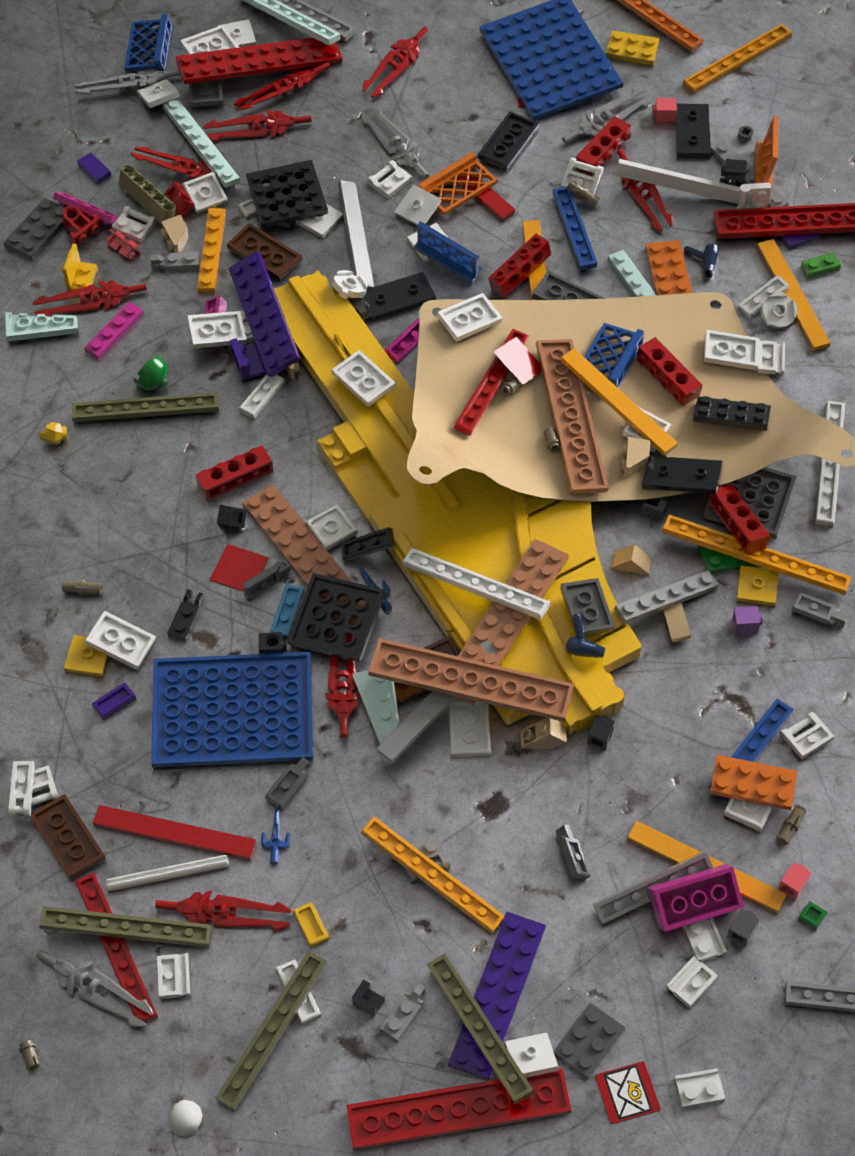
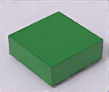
M809 901L798 917V920L816 931L828 912Z

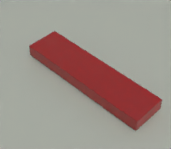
M461 176L458 180L466 181L467 177ZM469 177V181L478 182L479 178ZM468 186L467 190L474 191L477 187ZM492 188L475 197L502 222L515 214V208Z

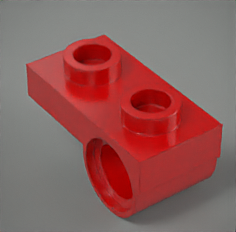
M173 181L164 193L175 204V213L182 217H186L195 205L178 182Z

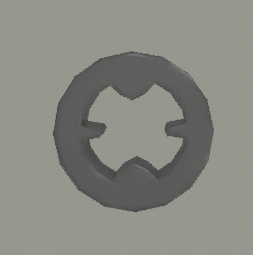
M750 126L740 127L738 131L739 140L743 142L752 140L753 129Z

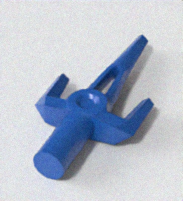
M359 567L368 586H371V582L374 587L379 588L366 571ZM382 581L386 592L382 607L387 612L392 609V606L385 597L390 594L391 590L387 583Z
M279 807L275 808L271 839L266 842L265 832H262L261 846L265 849H271L270 864L272 865L278 864L279 850L289 847L290 841L289 832L286 833L285 842L280 839ZM277 826V837H274L275 827Z

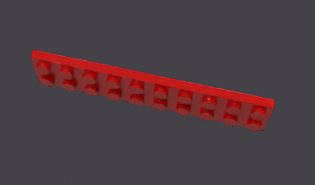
M312 37L176 56V63L183 84H192L314 67L327 62L329 64L342 63L343 57L337 42L326 45Z
M855 203L714 210L713 212L718 239L855 232Z
M563 1068L555 1072L527 1077L526 1079L532 1087L534 1094L516 1105L499 1079L348 1104L346 1107L353 1151L569 1114L572 1112Z

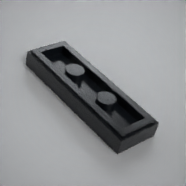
M387 527L342 542L343 561L348 562L394 547L393 529Z

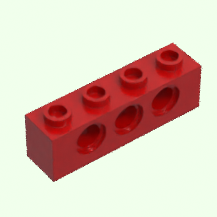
M614 116L578 153L576 161L596 167L603 166L621 148L622 144L630 139L631 124ZM579 169L580 171L590 175L591 177L595 174L589 171Z
M537 233L534 234L488 278L491 291L505 299L552 255L549 241Z
M656 337L639 346L636 356L638 362L645 366L650 374L673 395L675 400L684 406L700 396L703 385Z
M263 445L241 455H236L230 460L220 462L207 470H202L195 475L199 489L206 501H209L272 473L274 470L270 456Z
M732 484L718 487L717 494L710 495L709 504L744 552L750 554L766 549L770 538L769 532L751 511L749 505L742 499L740 493Z

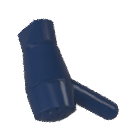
M708 244L704 252L690 246H685L684 251L686 253L703 259L704 276L712 278L719 259V247L714 244Z
M577 613L574 614L573 622L577 638L570 637L566 643L567 653L581 657L603 658L605 648L585 639L581 617Z

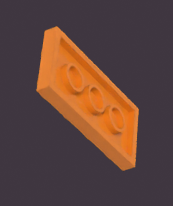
M680 240L646 243L645 250L656 295L692 293Z
M717 755L710 794L791 811L798 771Z

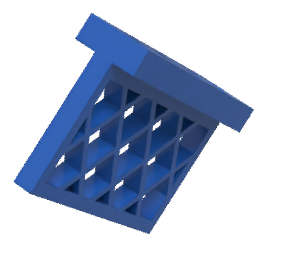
M162 14L161 19L132 22L124 66L125 72L149 69L165 71L172 30L168 14ZM159 25L156 29H151L153 26ZM136 27H144L140 31L136 30ZM146 31H149V32H150V33H149L148 35H146V36H143V35H142V34H144ZM153 36H156L157 38L152 42L149 40ZM140 37L141 40L135 43L134 40ZM147 42L148 45L142 48L141 45ZM152 47L155 48L151 53L147 52ZM136 49H139V50H140V51L137 52L135 55L132 54V52L135 51ZM143 54L147 55V56H145L143 59H141V60L139 59V57H140L141 55H143ZM148 60H153V63L145 64ZM133 61H137L135 65H130Z
M420 221L417 224L418 242L415 244L414 250L473 284L482 271V268L479 266V256Z
M604 323L584 358L594 367L603 363L605 368L598 370L601 373L608 372V380L619 388L637 356L639 346L644 343V330L637 329L636 332ZM608 330L614 334L605 336L604 332ZM627 336L631 338L630 340L622 341L620 337ZM617 339L619 343L610 345L609 341ZM605 342L607 346L599 349L597 344ZM622 347L623 352L615 354L614 349ZM607 351H610L612 354L611 356L603 357L602 353ZM598 354L600 359L594 361L590 359L591 356ZM608 361H616L615 365L608 366L607 364Z

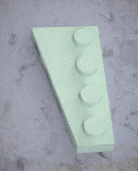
M5 312L7 342L78 333L77 316L53 315L52 317H47L45 314L28 316L27 313L12 315L11 312Z
M369 670L352 674L379 742L382 744L400 725L394 681L368 676Z

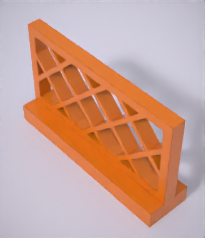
M773 116L764 141H757L755 145L754 184L770 183L771 188L773 168L778 159V116Z
M471 152L421 182L419 188L431 194L440 193L438 198L442 202L451 203L447 208L441 206V203L437 207L445 216L497 184L498 179L476 160V155ZM476 167L480 170V173L470 172V170ZM461 176L467 177L466 181H460L457 179ZM469 177H477L479 181H469ZM481 178H489L491 181L487 183L481 182ZM448 184L454 185L453 189H445L444 187ZM456 185L466 186L465 190H457ZM468 186L477 187L474 191L467 190ZM442 194H452V198H442ZM455 194L464 195L461 199H454Z

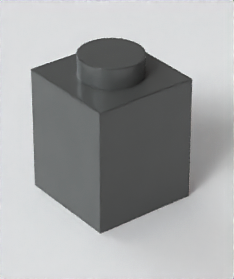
M741 909L731 924L727 937L746 947L757 929L760 919L753 912Z

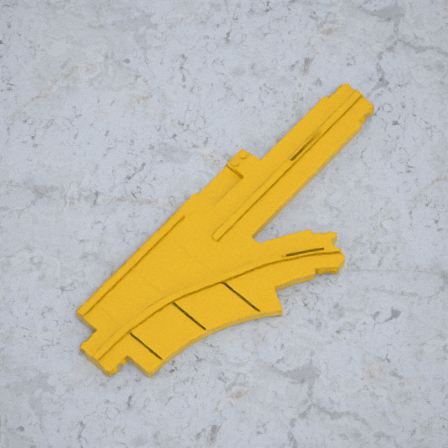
M319 270L302 278L294 276L288 280V284L274 288L300 360L344 422L334 427L333 433L318 439L317 448L368 524H371L375 531L387 527L393 529L395 546L388 548V551L447 637L451 636L457 649L461 652L494 601L403 566L402 562L411 548L504 584L534 539L569 554V559L543 598L550 601L548 610L542 620L531 616L500 666L573 683L574 687L565 722L560 721L569 735L573 731L580 732L592 726L596 715L614 716L623 707L625 695L620 687L617 688L614 684V679L610 672L639 658L642 645L629 624H623L614 611L617 603L607 584L597 554L591 521V502L543 498L516 492L498 484L484 473L466 468L452 472L437 483L422 484L416 481L407 471V459L417 431L412 420L414 391L348 299L340 297L339 292L336 293V290L329 286L326 276H322ZM358 350L396 383L394 389L369 407L332 375L334 367ZM426 466L419 468V471L423 474L429 475L432 473V470ZM598 578L615 628L611 632L585 636L587 641L605 648L603 658L575 656L566 651L568 639L576 637L560 586L562 583ZM493 705L506 725H510L530 715L529 713Z

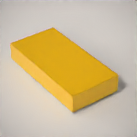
M312 902L293 910V914L310 948L329 940L325 927Z

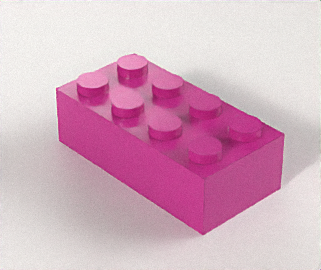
M727 864L648 887L658 928L663 931H669L744 908L734 868Z

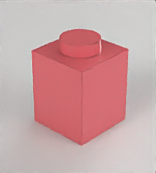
M656 98V104L652 105V115H655V122L676 121V98Z
M793 862L780 881L778 890L797 900L808 884L812 873L805 866Z

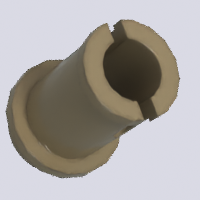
M515 378L510 382H505L501 390L505 396H512L515 391L524 387L523 385L525 384H522Z
M545 429L544 435L547 441V449L551 452L559 451L560 440L557 438L555 429Z
M32 1040L22 1042L19 1045V1052L23 1055L26 1069L33 1070L38 1068L40 1063L34 1049L36 1045L32 1043Z

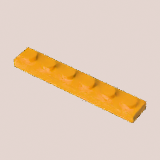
M208 209L197 285L198 292L215 293L226 209Z

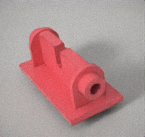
M111 229L109 230L113 234L107 237V245L127 259H133L136 251L141 254L135 242L131 239L129 241L125 240L126 236L119 231L115 233Z

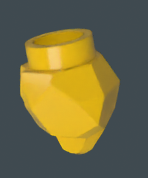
M51 422L46 425L45 430L39 432V437L46 443L58 445L61 441H66V426Z

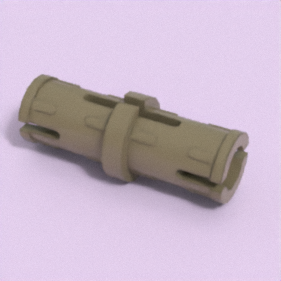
M573 180L566 187V189L578 196L579 200H584L593 208L600 200V198L589 192L588 188H583Z
M82 579L80 581L63 580L62 591L76 592L80 595L85 593L102 595L103 583L86 582V580ZM75 586L90 587V588H77V587H75Z
M796 804L790 816L784 820V826L776 837L779 843L788 845L794 832L800 828L799 823L807 812L803 806Z

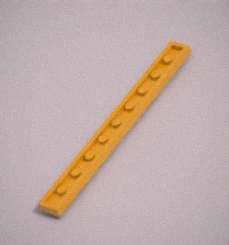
M670 514L662 530L664 534L842 595L846 594L851 580V576L769 548L746 554L733 536Z

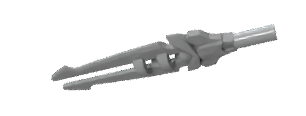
M179 69L164 72L152 70L137 71V74L129 73L93 82L84 81L75 85V88L117 81L119 83L75 90V92L88 94L91 91L138 85L142 87L152 85L156 81L181 75Z
M645 88L632 89L631 94L594 109V115L588 110L586 115L580 117V123L576 130L562 137V141L566 144L578 136L595 137L614 116L623 120L640 106L646 107L651 100V96L614 115L612 113L613 109L645 91ZM604 114L607 116V120L603 119Z
M370 106V110L394 135L389 140L371 119L362 112L363 124H368L386 151L393 155L390 159L397 161L399 166H408L416 169L424 179H427L429 174L419 163L420 150L416 147L415 140L408 145L410 139L381 114L382 110ZM399 141L400 145L395 147L394 144Z
M41 949L37 952L36 957L53 966L59 976V984L63 988H67V992L71 996H73L77 988L78 997L126 1018L128 1026L145 1027L146 1023L103 998L107 989L149 1015H153V1011L146 999L138 1001L129 992L96 968L88 971L93 962H83V959L78 957L71 960H60ZM88 977L87 984L83 985V980ZM100 985L99 991L95 993V987Z

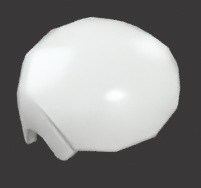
M182 1100L176 1103L169 1113L171 1131L181 1137L194 1135L202 1122L201 1108L195 1102L189 1100Z

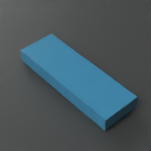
M285 585L270 633L282 632L283 639L289 638L305 592L304 588Z

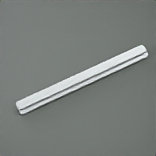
M227 855L109 878L106 880V888L108 891L225 868L229 866Z

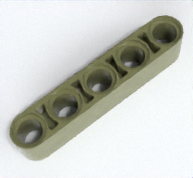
M124 165L121 167L119 185L160 223L174 217L176 209L174 203L133 166Z

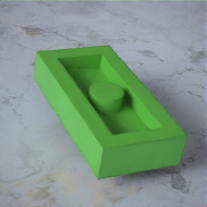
M832 252L803 260L801 266L807 277L810 278L839 270L841 264L835 253Z

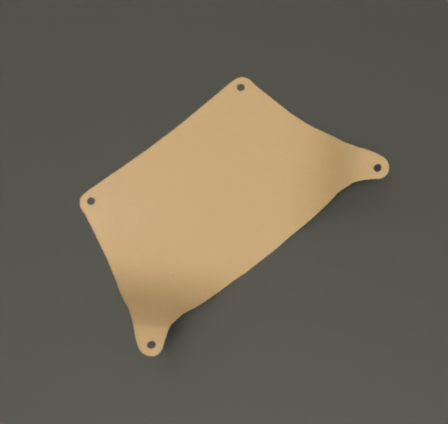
M701 292L607 299L489 300L501 315L502 323L457 342L438 317L432 314V310L434 308L446 309L465 301L464 299L430 300L423 303L419 310V344L412 412L413 424L417 431L415 441L408 455L407 471L416 481L422 484L437 483L452 472L466 468L484 473L498 484L516 492L551 499L588 502L642 500L689 493L642 489L646 467L628 478H622L623 470H620L621 460L624 459V455H621L622 445L626 444L628 438L622 436V432L628 423L584 382L587 402L609 487L607 492L570 493L561 451L551 452L547 449L544 430L547 428L555 429L542 372L523 385L524 387L515 391L514 395L505 396L501 390L503 384L516 378L509 371L472 435L469 436L454 429L455 423L496 357L494 351L502 347L512 329L529 335L525 347L539 361L536 349L537 340L572 339L574 349L585 357L604 323L636 332L637 329L644 330V343L656 337L703 385L699 397L708 396L715 399L725 398L731 401L771 405L767 431L693 422L697 398L683 406L635 358L618 389L638 407L671 424L667 434L678 444L676 448L667 453L666 457L722 460L723 469L719 485L753 474L773 462L804 454L818 456L845 467L855 466V438L838 425L801 407L786 397L767 374L757 373V370L703 362L706 330L747 336L733 302L724 294ZM713 300L719 301L721 308L713 309L710 306V302ZM608 330L604 332L605 336L614 334ZM623 336L620 338L622 341H627L631 337ZM617 339L609 341L610 345L619 343ZM605 342L597 344L599 349L607 346ZM622 347L614 349L615 354L621 353L623 349ZM610 351L602 353L603 357L612 355ZM597 354L591 356L590 359L594 361L600 359V357ZM611 360L608 361L607 364L608 366H612L616 364V361ZM601 363L595 365V368L598 370L605 368V366ZM608 372L602 373L608 379ZM842 450H850L853 454L851 457L845 458L841 456L840 452ZM426 466L432 470V473L429 475L423 474L419 471V468Z

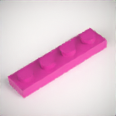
M54 192L53 199L59 201V205L65 207L75 206L81 212L87 213L89 218L96 214L103 224L111 225L119 217L66 193Z
M128 302L84 347L85 352L99 360L144 314L143 309Z

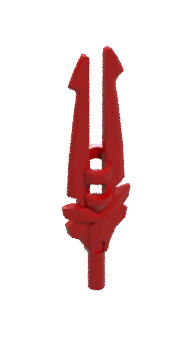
M423 27L412 38L400 39L397 41V44H393L391 48L394 50L388 52L371 78L364 80L362 91L365 92L389 65H392L394 67L393 71L375 89L370 97L373 98L383 94L382 89L410 65L408 60L415 63L416 57L420 53L418 43L428 32V29ZM396 57L400 59V63L395 61Z
M327 62L314 69L295 71L293 74H288L285 76L286 78H281L248 97H241L234 103V106H238L276 89L238 108L239 110L249 109L257 103L291 91L296 86L301 88L303 85L309 84L310 80L317 74L330 69V64Z
M266 110L267 117L261 113L223 122L213 120L204 125L203 128L211 129L248 124L247 130L206 134L213 141H218L219 138L266 136L268 132H271V138L275 137L276 134H284L288 128L295 124L312 122L311 115L293 117L285 115L281 111L276 110L274 113L271 110Z
M135 147V150L172 160L174 163L131 153V156L138 161L146 160L185 175L190 174L189 178H198L212 172L202 160H199V163H197L194 159L152 151L149 147Z
M623 149L617 150L620 159L630 161ZM621 177L622 182H624V189L631 186L629 189L630 194L652 220L651 226L661 232L663 231V228L646 202L651 197L670 227L673 226V214L667 213L655 184L643 182L638 187L636 184L640 181ZM647 189V194L642 195L641 192Z
M98 281L99 288L93 284L52 297L42 295L32 303L34 306L80 297V303L36 311L34 314L36 316L37 314H45V316L49 317L53 313L99 309L101 304H104V310H107L111 305L113 307L118 306L120 301L131 293L146 291V283L128 287L119 285L114 281H108L107 283Z
M352 635L346 636V643L353 640ZM331 655L328 690L334 694L325 693V697L328 700V708L335 712L340 721V738L346 739L348 737L349 716L358 708L359 701L357 700L360 699L361 695L360 693L352 694V692L358 689L352 675L356 673L354 661L346 659V670L338 671V657ZM339 677H346L347 680L345 682H340L338 680ZM340 688H345V689H347V692H346V693H345V692H341V693H340V692H339V689H340Z
M206 891L203 895L201 892H194L191 897L183 901L156 900L155 903L156 909L176 910L186 916L191 923L207 924V920H211L213 926H270L273 928V931L286 928L290 923L235 917L236 908L281 913L292 912L291 909L280 902L268 905L218 894L213 900H209L212 891ZM213 906L215 907L214 914H212Z

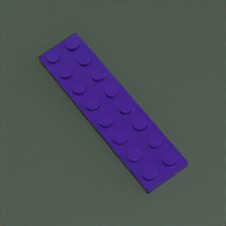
M256 250L228 269L267 375L272 378L300 360V356L262 256Z
M507 911L474 995L477 1004L503 1043L546 929L545 924ZM463 1024L448 1067L489 1081L493 1069Z

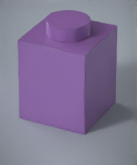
M758 606L734 607L732 619L735 634L758 633L760 625L763 624L762 613H759Z

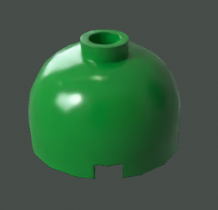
M157 354L153 355L155 357L154 360L150 358L137 373L140 376L138 380L134 378V383L144 390L162 388L168 381L166 379L168 366Z

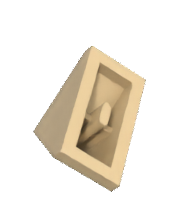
M634 544L614 551L611 569L649 576L652 558Z

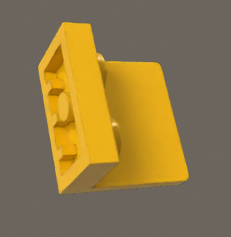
M72 244L71 249L67 251V260L62 265V273H64L65 277L64 284L67 285L68 291L92 285L98 270L97 264L80 262L77 244Z

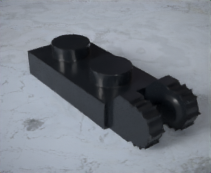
M189 589L186 591L184 599L181 601L167 632L168 637L187 641L200 612V606L204 598L203 593L199 592L195 603L191 604L193 591Z

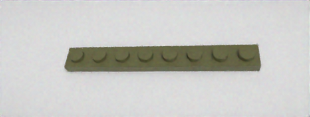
M218 392L72 403L73 422L215 412L219 411Z
M43 906L39 924L40 929L207 948H209L211 925L47 906Z
M308 950L215 1097L217 1101L234 1111L236 1110L327 965L325 959Z
M446 954L427 964L428 969L514 1104L516 1105L534 1094L527 1079Z

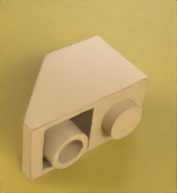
M178 215L161 221V235L163 239H167L168 248L170 251L173 250V252H181L189 238L187 225L182 216Z
M628 437L627 443L622 445L621 455H624V459L621 460L620 470H623L622 478H628L646 467L650 454V440Z
M546 718L521 730V748L553 749L567 743V730L558 720Z

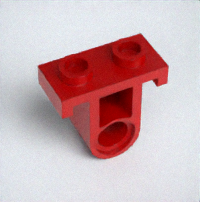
M68 206L63 210L62 223L70 232L69 243L71 245L83 243L88 235L98 231L100 218L96 214L92 216L91 221L75 206Z

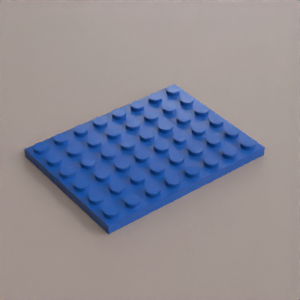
M550 0L479 26L483 38L533 121L583 103L584 100L593 99L623 88L621 78L572 0Z
M311 652L154 659L152 768L300 761L302 757L307 760H313Z

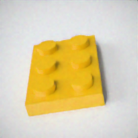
M612 30L606 56L610 59L653 66L660 38Z

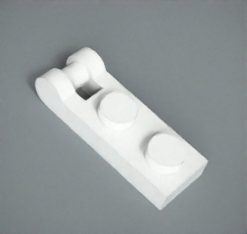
M13 761L8 809L9 816H16L17 814L31 816L34 761ZM17 801H24L23 806H17Z

